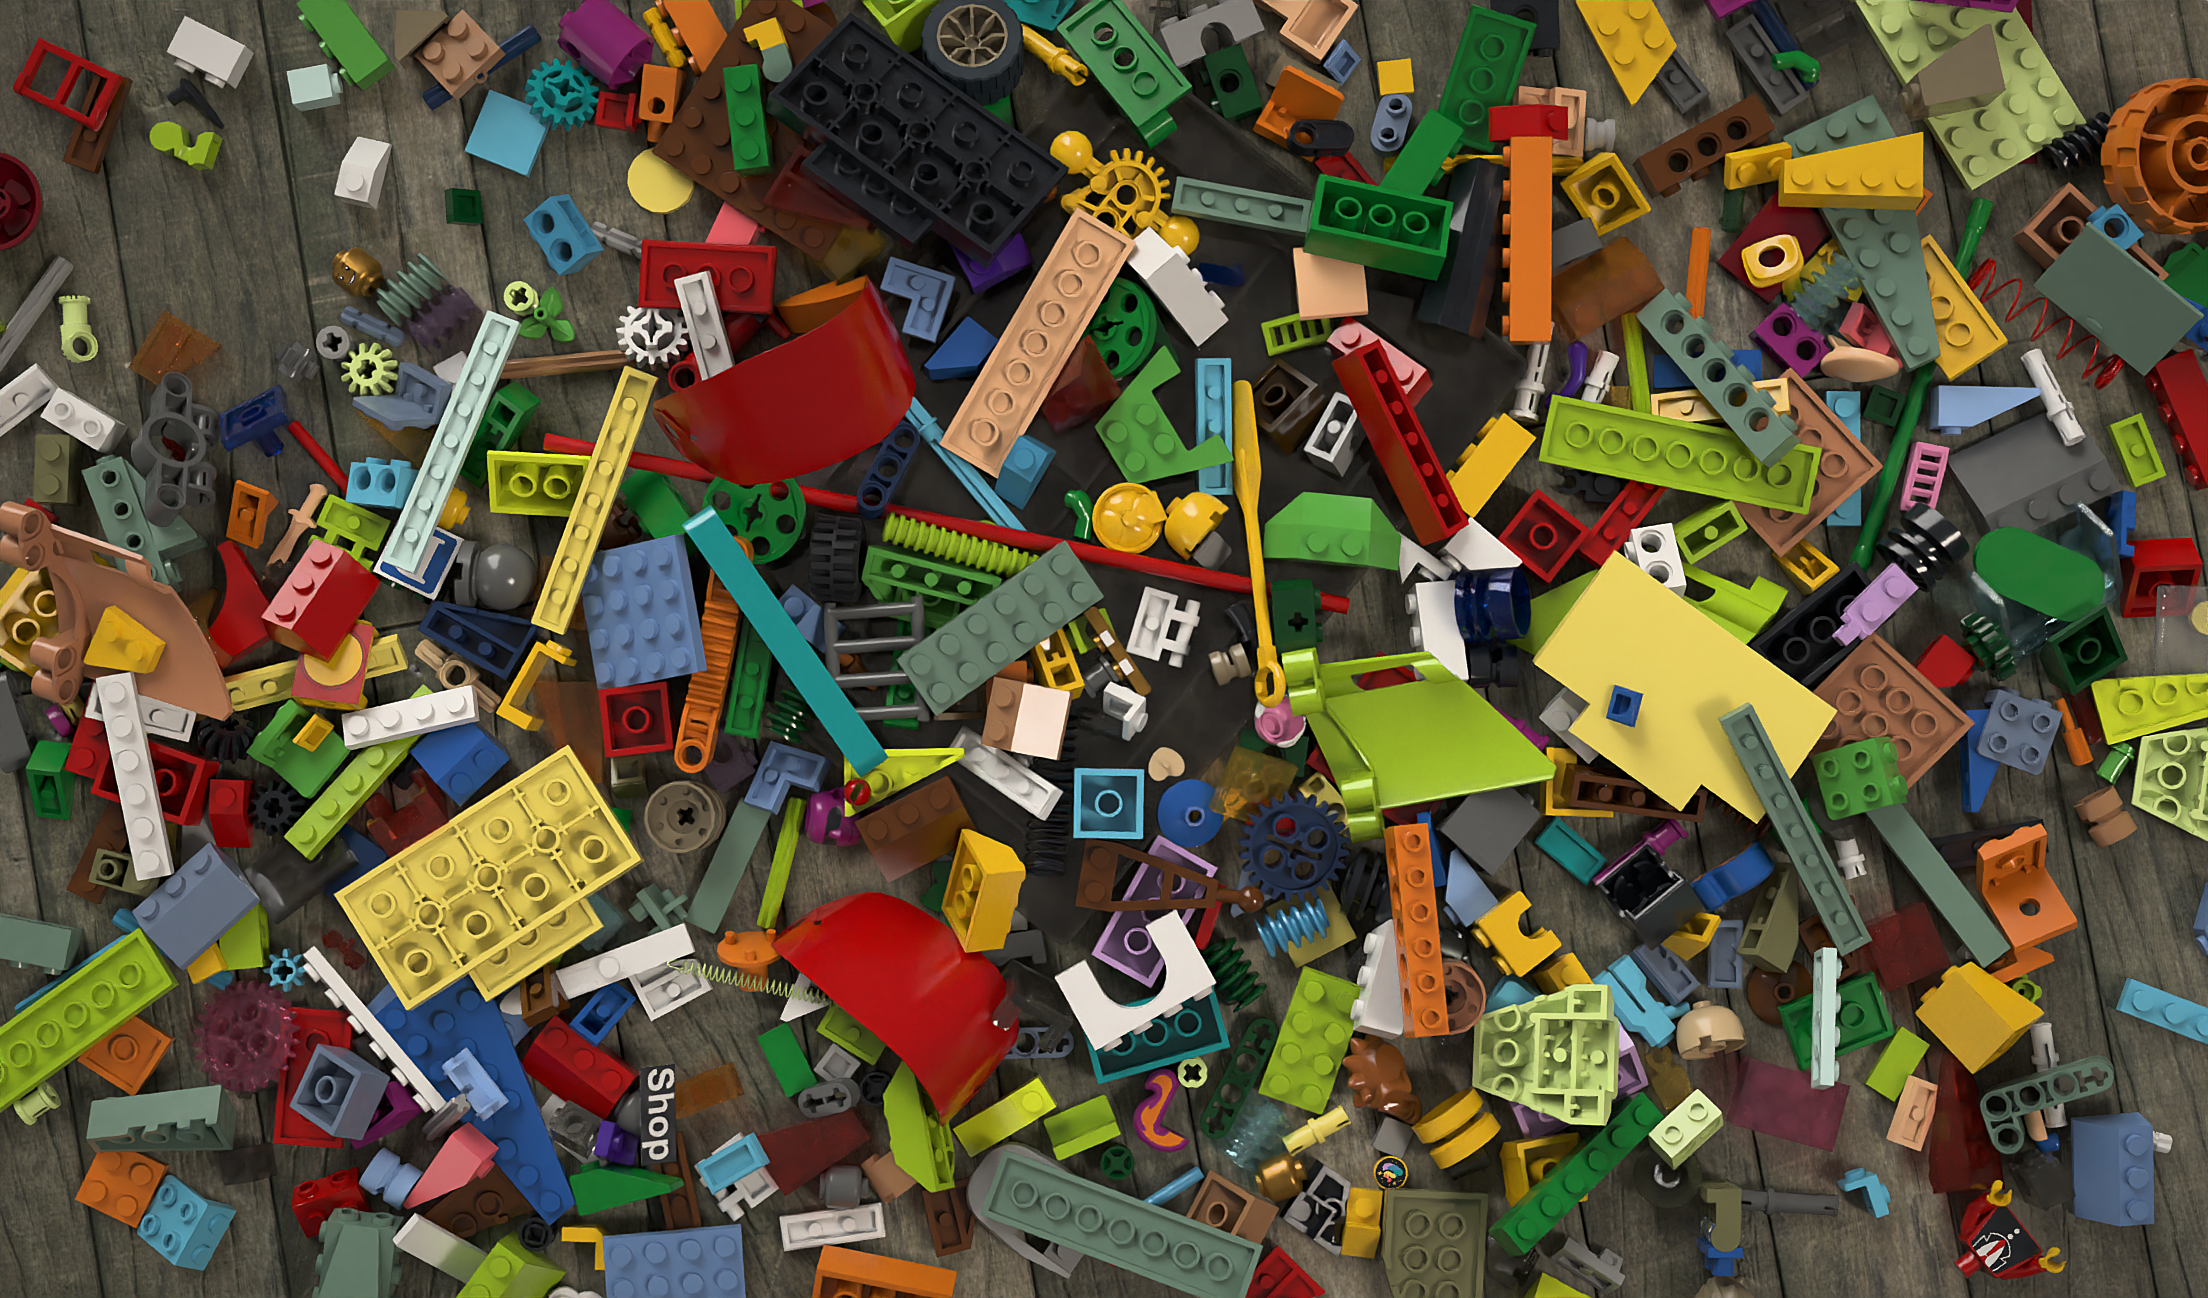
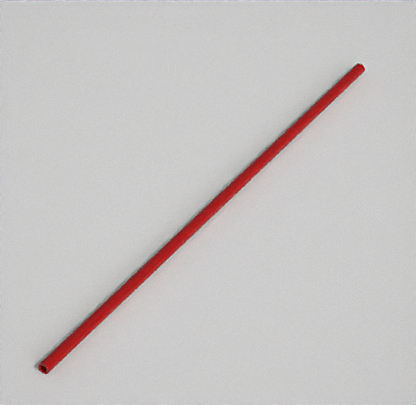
M546 433L543 443L544 450L591 457L596 446L594 442ZM632 451L627 467L709 484L716 477L695 463L638 451ZM777 481L771 485L770 489L773 497L787 498L789 494L787 484ZM755 484L742 486L746 488H752L755 486ZM799 485L806 504L859 514L856 509L857 496ZM866 498L862 499L866 505L871 507L877 506L881 502ZM891 503L885 513L879 518L886 520L887 515L893 512L895 517L899 518L900 515H904L905 520L910 521L911 518L916 519L915 523L920 524L921 521H924L926 526L930 527L931 524H934L936 529L939 530L944 527L947 529L946 532L949 533L954 530L957 531V535L964 533L967 534V537L972 538L975 536L981 540L985 539L991 542L1044 553L1065 540L1079 560L1253 595L1251 577ZM1265 581L1267 598L1271 599L1270 581ZM1320 592L1321 610L1347 615L1350 598Z

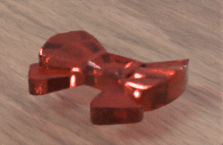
M331 930L322 937L325 948H338L345 955L344 964L351 967L353 970H358L364 964L365 958L352 948L356 943L354 939L350 938L346 942L336 930Z

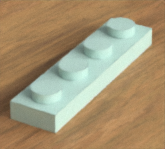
M1823 947L1814 952L1811 1089L1825 1090L1834 1086V1081L1836 1082L1839 1077V1063L1835 1061V1047L1839 1045L1840 1029L1838 1026H1835L1836 1013L1840 1010L1841 996L1839 992H1836V979L1840 978L1842 965L1840 958H1837V948Z

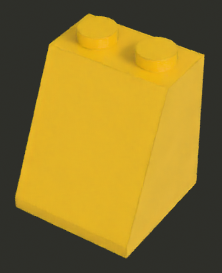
M1971 961L1960 968L1956 964L1949 968L1941 976V980L1944 983L1939 988L1934 986L1920 998L1924 1004L1915 1012L1921 1021L1972 1074L2004 1055L2044 1014L2041 1008Z

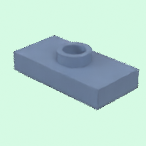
M1721 920L1707 947V988L1742 989L1743 958L1736 954L1743 935L1742 920Z
M1641 943L1629 953L1673 1007L1700 985L1676 954L1662 944L1653 951H1650Z

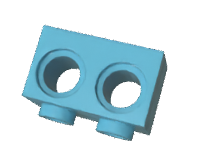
M366 457V463L351 462L345 502L373 508L403 510L419 470L411 469V462L391 459L390 465H386L387 460Z

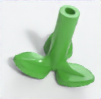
M550 287L542 295L540 307L535 309L534 316L531 315L520 323L522 326L518 334L527 339H539L544 335L546 329L550 328L554 341L559 343L572 342L575 339V329L569 320H556L555 317L563 311L564 305L559 292L554 287Z

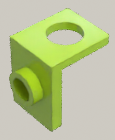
M1099 609V612L1114 632L1106 609ZM1085 616L1068 622L1069 629L1064 631L1071 650L1077 648L1079 654L1098 647L1085 632L1086 624L1089 622Z

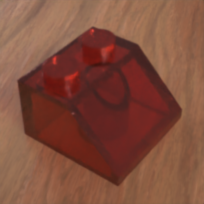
M1090 335L1077 342L1040 406L1055 434L1081 424L1123 395Z

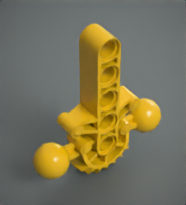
M1066 131L1054 139L1050 148V155L1069 167L1067 174L1075 175L1081 173L1089 179L1088 184L1082 189L1078 187L1071 193L1060 196L1059 206L1069 215L1073 214L1076 207L1096 219L1099 214L1107 212L1113 219L1111 228L1132 240L1144 231V228L1150 226L1171 248L1178 245L1187 256L1196 249L1200 233L1193 220L1184 215L1169 217L1159 209L1161 199H1171L1170 193H1161V187L1170 185L1168 179L1158 181L1157 177L1163 174L1164 169L1163 167H1158L1153 171L1150 169L1155 162L1153 157H1149L1143 164L1141 163L1143 158L1142 151H1137L1134 159H1130V149L1124 148L1122 159H1119L1116 150H1111V162L1103 165L1093 157L1091 142L1084 134L1078 131ZM1128 185L1132 188L1134 195L1130 203L1123 205L1117 199V191L1121 186ZM1091 192L1104 194L1096 206L1084 201L1086 199L1085 196ZM1129 217L1136 225L1134 234H1131V236L1122 227Z

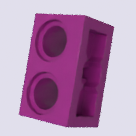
M1783 302L1756 326L1748 336L1784 372L1791 367L1802 379L1831 350L1826 346L1828 343L1826 338L1818 330H1811L1802 321L1804 317L1801 312L1794 306H1787ZM1775 320H1779L1786 325L1787 333L1785 336H1779L1773 331L1772 325ZM1798 344H1803L1809 348V360H1802L1798 357L1796 352Z

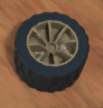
M942 0L938 6H935L930 11L929 17H926L924 22V29L921 35L924 65L980 105L985 106L998 103L999 100L1011 94V91L1017 87L1020 82L1019 79L1023 75L1024 37L1021 21L1018 20L1016 12L1003 0Z

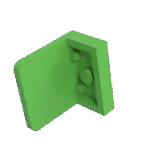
M289 699L285 705L278 709L275 717L264 731L255 737L253 744L246 752L255 760L272 767L302 796L312 798L351 750L345 747L344 739L333 729L313 752L295 744L292 740L315 713L311 709Z
M1889 736L1870 738L1818 753L1813 757L1818 782L1830 819L1838 820L1882 807L1907 803V783L1905 778L1899 774L1896 763L1899 759L1898 751L1895 744L1890 742Z

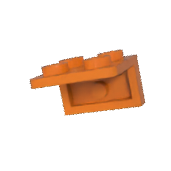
M1287 65L1284 67L1270 100L1258 118L1253 131L1288 149L1286 138L1294 123L1301 120H1335L1345 97L1335 88L1318 81L1302 70ZM1304 132L1295 134V138L1299 143L1304 145L1312 143V139L1308 134ZM1303 157L1310 162L1314 159V157Z

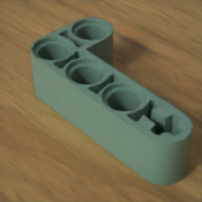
M2100 1055L2090 1056L1988 1087L1983 1092L1980 1108L1995 1148L2005 1154H2014L2021 1149L2025 1137L2021 1115L2109 1089L2114 1079V1067L2111 1061ZM2093 1067H2098L2100 1071H2106L2103 1080H2098L2096 1076H2086L2092 1074ZM2077 1071H2081L2082 1078L2086 1077L2084 1080L2085 1086H2080V1076ZM2060 1076H2066L2073 1081L2074 1086L2068 1091H2062L2056 1088L2054 1080ZM2026 1086H2033L2040 1092V1097L2034 1101H2029L2022 1097L2020 1091ZM1992 1096H2000L2005 1100L2007 1106L2002 1110L1996 1111L1989 1107L1987 1100ZM2005 1128L2013 1129L2018 1134V1139L2012 1143L2004 1142L2000 1138L1999 1132Z

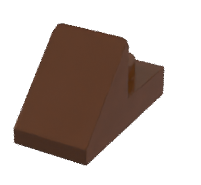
M552 962L519 982L522 1020L529 1028L549 1020L570 1007Z

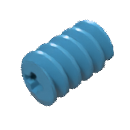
M1318 895L1317 898H1314V907L1307 900H1304L1301 912L1294 904L1289 905V916H1286L1281 909L1276 910V921L1268 914H1264L1263 925L1261 926L1254 918L1264 948L1272 958L1276 956L1277 945L1284 953L1288 952V941H1292L1297 948L1301 947L1302 936L1310 944L1314 943L1315 931L1323 939L1327 938V927L1330 926Z

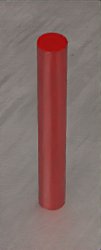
M298 420L292 422L287 428L289 432L346 495L349 481L347 475Z

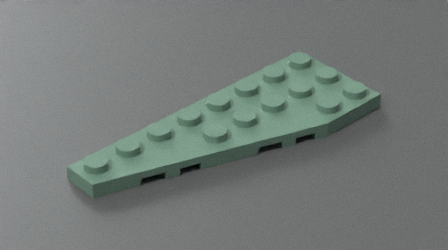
M1870 95L1782 137L1781 142H1787L1793 147L1792 159L1895 138L1896 135L1874 95ZM1817 207L1907 373L1937 359L1940 356V349L1915 210Z

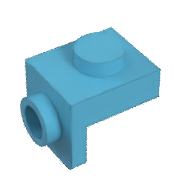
M1857 1168L1844 1173L1845 1178L1837 1181L1839 1188L1844 1191L1860 1187L1870 1215L1879 1218L1890 1214L1887 1204L1891 1203L1890 1196L1884 1183H1879L1877 1174L1865 1171L1864 1168Z

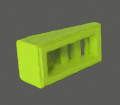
M1299 313L1261 323L1268 355L1274 356L1327 343L1328 338L1335 331L1333 319H1321L1324 334L1318 335L1315 319L1300 320ZM1303 321H1307L1310 338L1305 339L1301 324ZM1293 324L1297 341L1291 342L1287 325ZM1280 327L1284 345L1278 346L1274 328Z

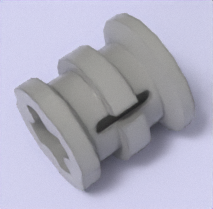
M327 326L317 335L316 347L325 358L334 359L338 362L347 361L350 359L347 354L348 351H355L356 349L353 338L341 327ZM336 338L342 341V343L338 344V351L331 349V346L335 345Z

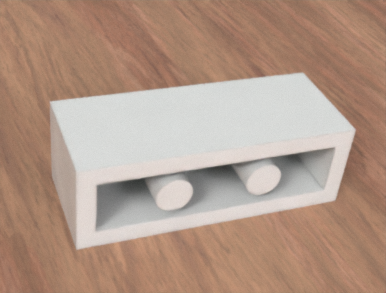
M1455 580L1415 583L1408 591L1409 594L1405 596L1406 612L1412 615L1413 627H1410L1409 632L1411 646L1416 647L1417 652L1429 651L1453 674H1457L1466 682L1469 676ZM1414 667L1416 680H1426L1427 678Z

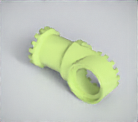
M75 295L72 296V299L71 296L59 297V304L62 305L63 325L60 326L62 336L61 349L64 351L63 355H66V359L71 360L73 363L91 360L98 352L97 340L92 335L91 325H88L87 305L91 302L90 298L86 296H77V299H75ZM75 338H81L86 342L88 349L84 356H80L74 351L73 341Z

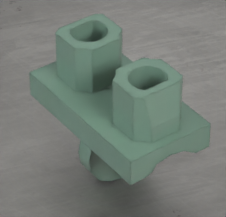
M653 883L636 894L638 898L628 908L635 920L639 922L649 915L652 916L657 926L647 933L648 936L683 924L682 920L689 915L682 907V904L689 898L685 893L676 898L669 888L661 892L656 883Z

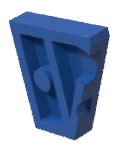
M2122 490L2112 493V497L2107 499L2104 507V516L2107 517L2105 530L2101 531L2097 543L2098 549L2101 550L2099 559L2113 562L2134 556L2135 546L2126 545L2128 532L2135 530L2136 493Z

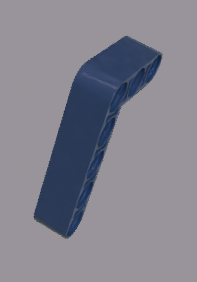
M901 420L881 442L871 446V448L878 451V454L858 488L856 497V509L863 518L876 520L885 513L914 461L919 449L920 435L917 428L912 424ZM900 437H906L913 444L908 448H901L896 445L895 440ZM883 466H891L897 473L892 477H885L880 474L879 469ZM867 495H876L880 498L881 502L879 505L871 507L866 505L862 499Z

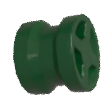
M1115 1143L1109 1145L1101 1154V1170L1105 1176L1112 1180L1125 1179L1134 1168L1133 1153L1124 1144Z

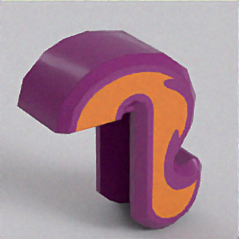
M1168 1067L1155 1068L1147 1075L1145 1088L1147 1090L1152 1089L1154 1092L1138 1103L1134 1110L1133 1125L1139 1139L1148 1146L1160 1152L1172 1153L1182 1150L1190 1140L1188 1137L1160 1124L1180 1085L1177 1075Z

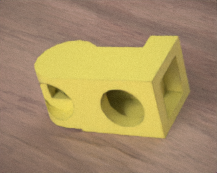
M1315 772L1297 787L1303 793L1306 801L1311 794H1314L1317 797L1316 806L1325 800L1329 804L1326 813L1332 810L1337 811L1339 816L1333 823L1343 821L1346 826L1339 834L1349 827L1343 798L1321 773Z

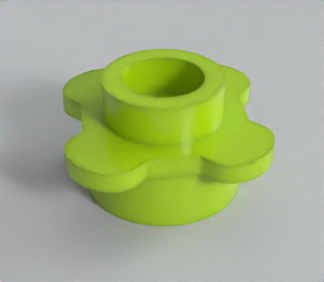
M2027 974L2014 978L2007 985L2017 993L2020 989H2023L2024 994L2022 996L2032 1003L2042 995L2041 987L2028 980Z

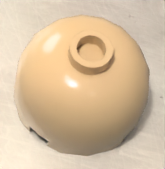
M1701 1001L1693 1004V1010L1683 1015L1677 1025V1046L1682 1059L1697 1060L1714 1057V1052L1724 1049L1725 1054L1746 1045L1745 1033L1739 1017L1732 1010L1724 1006H1713L1712 1001Z

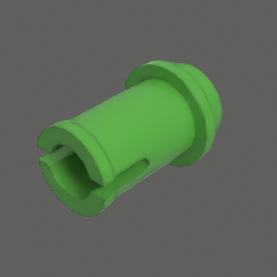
M2123 741L2109 746L2112 750L2098 771L2095 772L2099 778L2111 785H2115V781L2129 760L2134 761L2135 759L2133 754L2136 750Z

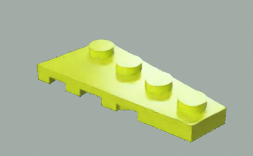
M2208 673L2099 678L2089 685L2107 745L2208 717Z

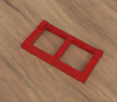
M39 37L23 71L19 73L13 85V91L71 118L93 131H98L107 116L106 113L123 77ZM48 51L72 62L53 100L29 89ZM83 68L107 79L89 117L64 106Z

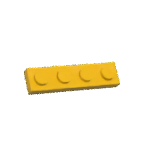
M1787 378L1752 382L1759 391L1764 388L1776 400L1777 404L1773 408L1780 416L1784 413L1787 415L1791 414L1789 382ZM1698 389L1651 395L1652 414L1704 425L1726 422ZM1747 392L1737 396L1735 400L1736 407H1740L1746 402Z

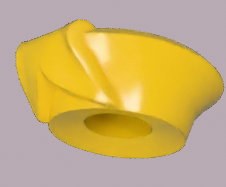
M1129 482L1116 484L1104 491L1098 498L1092 515L1095 534L1105 547L1134 554L1143 552L1155 543L1160 536L1164 521L1168 519L1156 491H1151L1145 486Z

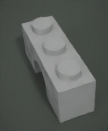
M1218 0L1219 5L1208 9L1207 4L1200 5L1188 11L1190 17L1179 21L1178 17L1175 16L1159 23L1160 30L1151 37L1179 69L1206 55L1201 44V32L1203 29H1211L1217 32L1225 48L1252 38L1265 30L1253 1Z

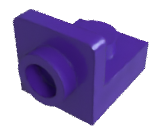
M601 1121L593 1154L603 1161L633 1166L640 1138L621 1129L616 1123Z

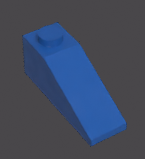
M1732 350L1735 353L1731 357L1733 362L1737 366L1744 364L1755 376L1756 379L1753 382L1762 381L1761 350ZM1704 351L1694 352V358L1700 357ZM1668 354L1653 355V389H1698ZM1721 368L1716 372L1715 382H1720L1724 379L1726 368Z
M1990 709L1963 710L1975 724L1959 739L1962 812H1979L2000 762L1979 755L1976 751Z

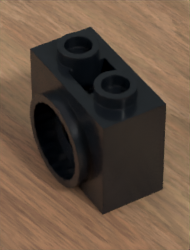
M1490 0L1491 10L1516 17L1521 12H1529L1533 15L1534 23L1537 24L1528 50V52H1533V58L1552 57L1553 51L1560 50L1559 0Z

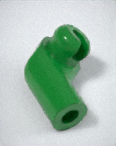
M1070 490L1065 494L1064 503L1066 507L1072 508L1078 517L1073 536L1090 540L1093 528L1092 515L1094 505L1085 492Z

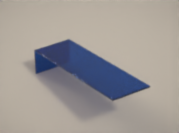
M1198 262L1203 282L1236 286L1246 282L1241 263L1227 267Z

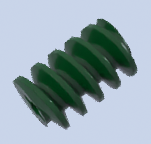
M788 677L787 681L793 690L781 689L780 693L786 699V702L774 701L773 705L779 711V714L767 713L766 717L770 720L772 726L765 727L793 743L801 744L802 739L796 731L808 732L809 728L803 719L815 720L816 716Z
M1235 936L1222 938L1200 952L1201 956L1208 955L1209 958L1205 962L1208 968L1216 967L1215 972L1212 974L1214 979L1223 978L1224 980L1218 990L1220 992L1225 990L1231 991L1226 1002L1238 1001L1239 1004L1233 1013L1243 1009L1259 998L1267 987L1264 982L1254 984L1259 976L1257 971L1246 972L1252 964L1250 959L1239 961L1244 954V950L1242 948L1231 949L1237 941Z

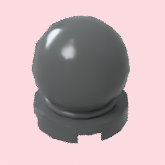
M462 541L456 562L463 563L462 580L455 579L454 583L457 605L473 608L479 599L487 607L503 611L518 608L530 599L536 590L538 571L533 559L524 550L506 543L492 545L482 551L479 541Z

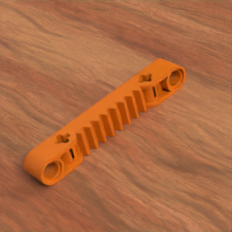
M733 536L752 563L754 549L751 542L745 537ZM712 567L707 587V600L704 605L705 612L702 616V626L700 628L707 671L691 674L692 677L688 685L689 692L686 696V704L682 713L674 752L677 766L687 773L701 771L713 759L743 612L727 588L723 587L724 584ZM688 746H695L700 749L702 753L700 762H693L688 758Z

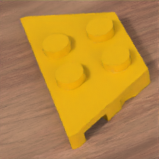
M1573 0L1630 108L1635 106L1677 48L1652 0Z

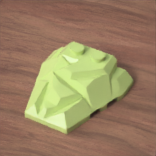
M2208 726L2141 737L2131 804L2207 842Z
M1574 984L1565 987L1563 991L1548 996L1543 994L1534 997L1535 1000L1521 1005L1513 1004L1481 1016L1478 1023L1474 1025L1473 1087L1506 1100L1517 1102L1571 1125H1607L1611 1114V1101L1616 1099L1618 1094L1620 1027L1618 1017L1614 1016V999L1610 985Z

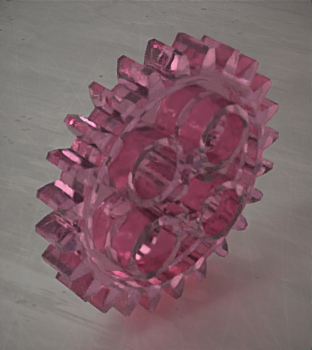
M250 980L249 983L237 981L236 987L225 986V995L214 993L215 1005L205 1003L204 1006L209 1013L207 1016L198 1015L197 1017L204 1024L203 1028L194 1029V1033L201 1035V1040L193 1043V1047L202 1048V1052L195 1059L206 1062L201 1071L211 1074L209 1081L220 1083L224 1089H232V1091L243 1093L244 1090L256 1092L257 1086L268 1087V1078L277 1081L280 1079L277 1072L278 1068L289 1069L284 1060L286 1057L296 1056L290 1050V1045L299 1044L300 1040L292 1038V1033L298 1031L300 1026L291 1024V1021L298 1014L297 1012L287 1011L292 1001L282 999L284 992L273 989V986L271 987L269 984L262 983L261 985V982ZM258 1008V1015L254 1019V1012ZM229 1022V1030L225 1034V1027ZM268 1039V1047L264 1051V1043ZM239 1053V1061L235 1065V1058Z

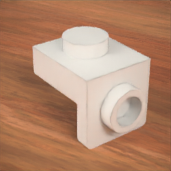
M1110 682L1104 690L1103 712L1123 721L1122 738L1129 741L1136 731H1142L1147 722L1148 714L1145 713L1146 698L1134 693L1127 687H1121Z

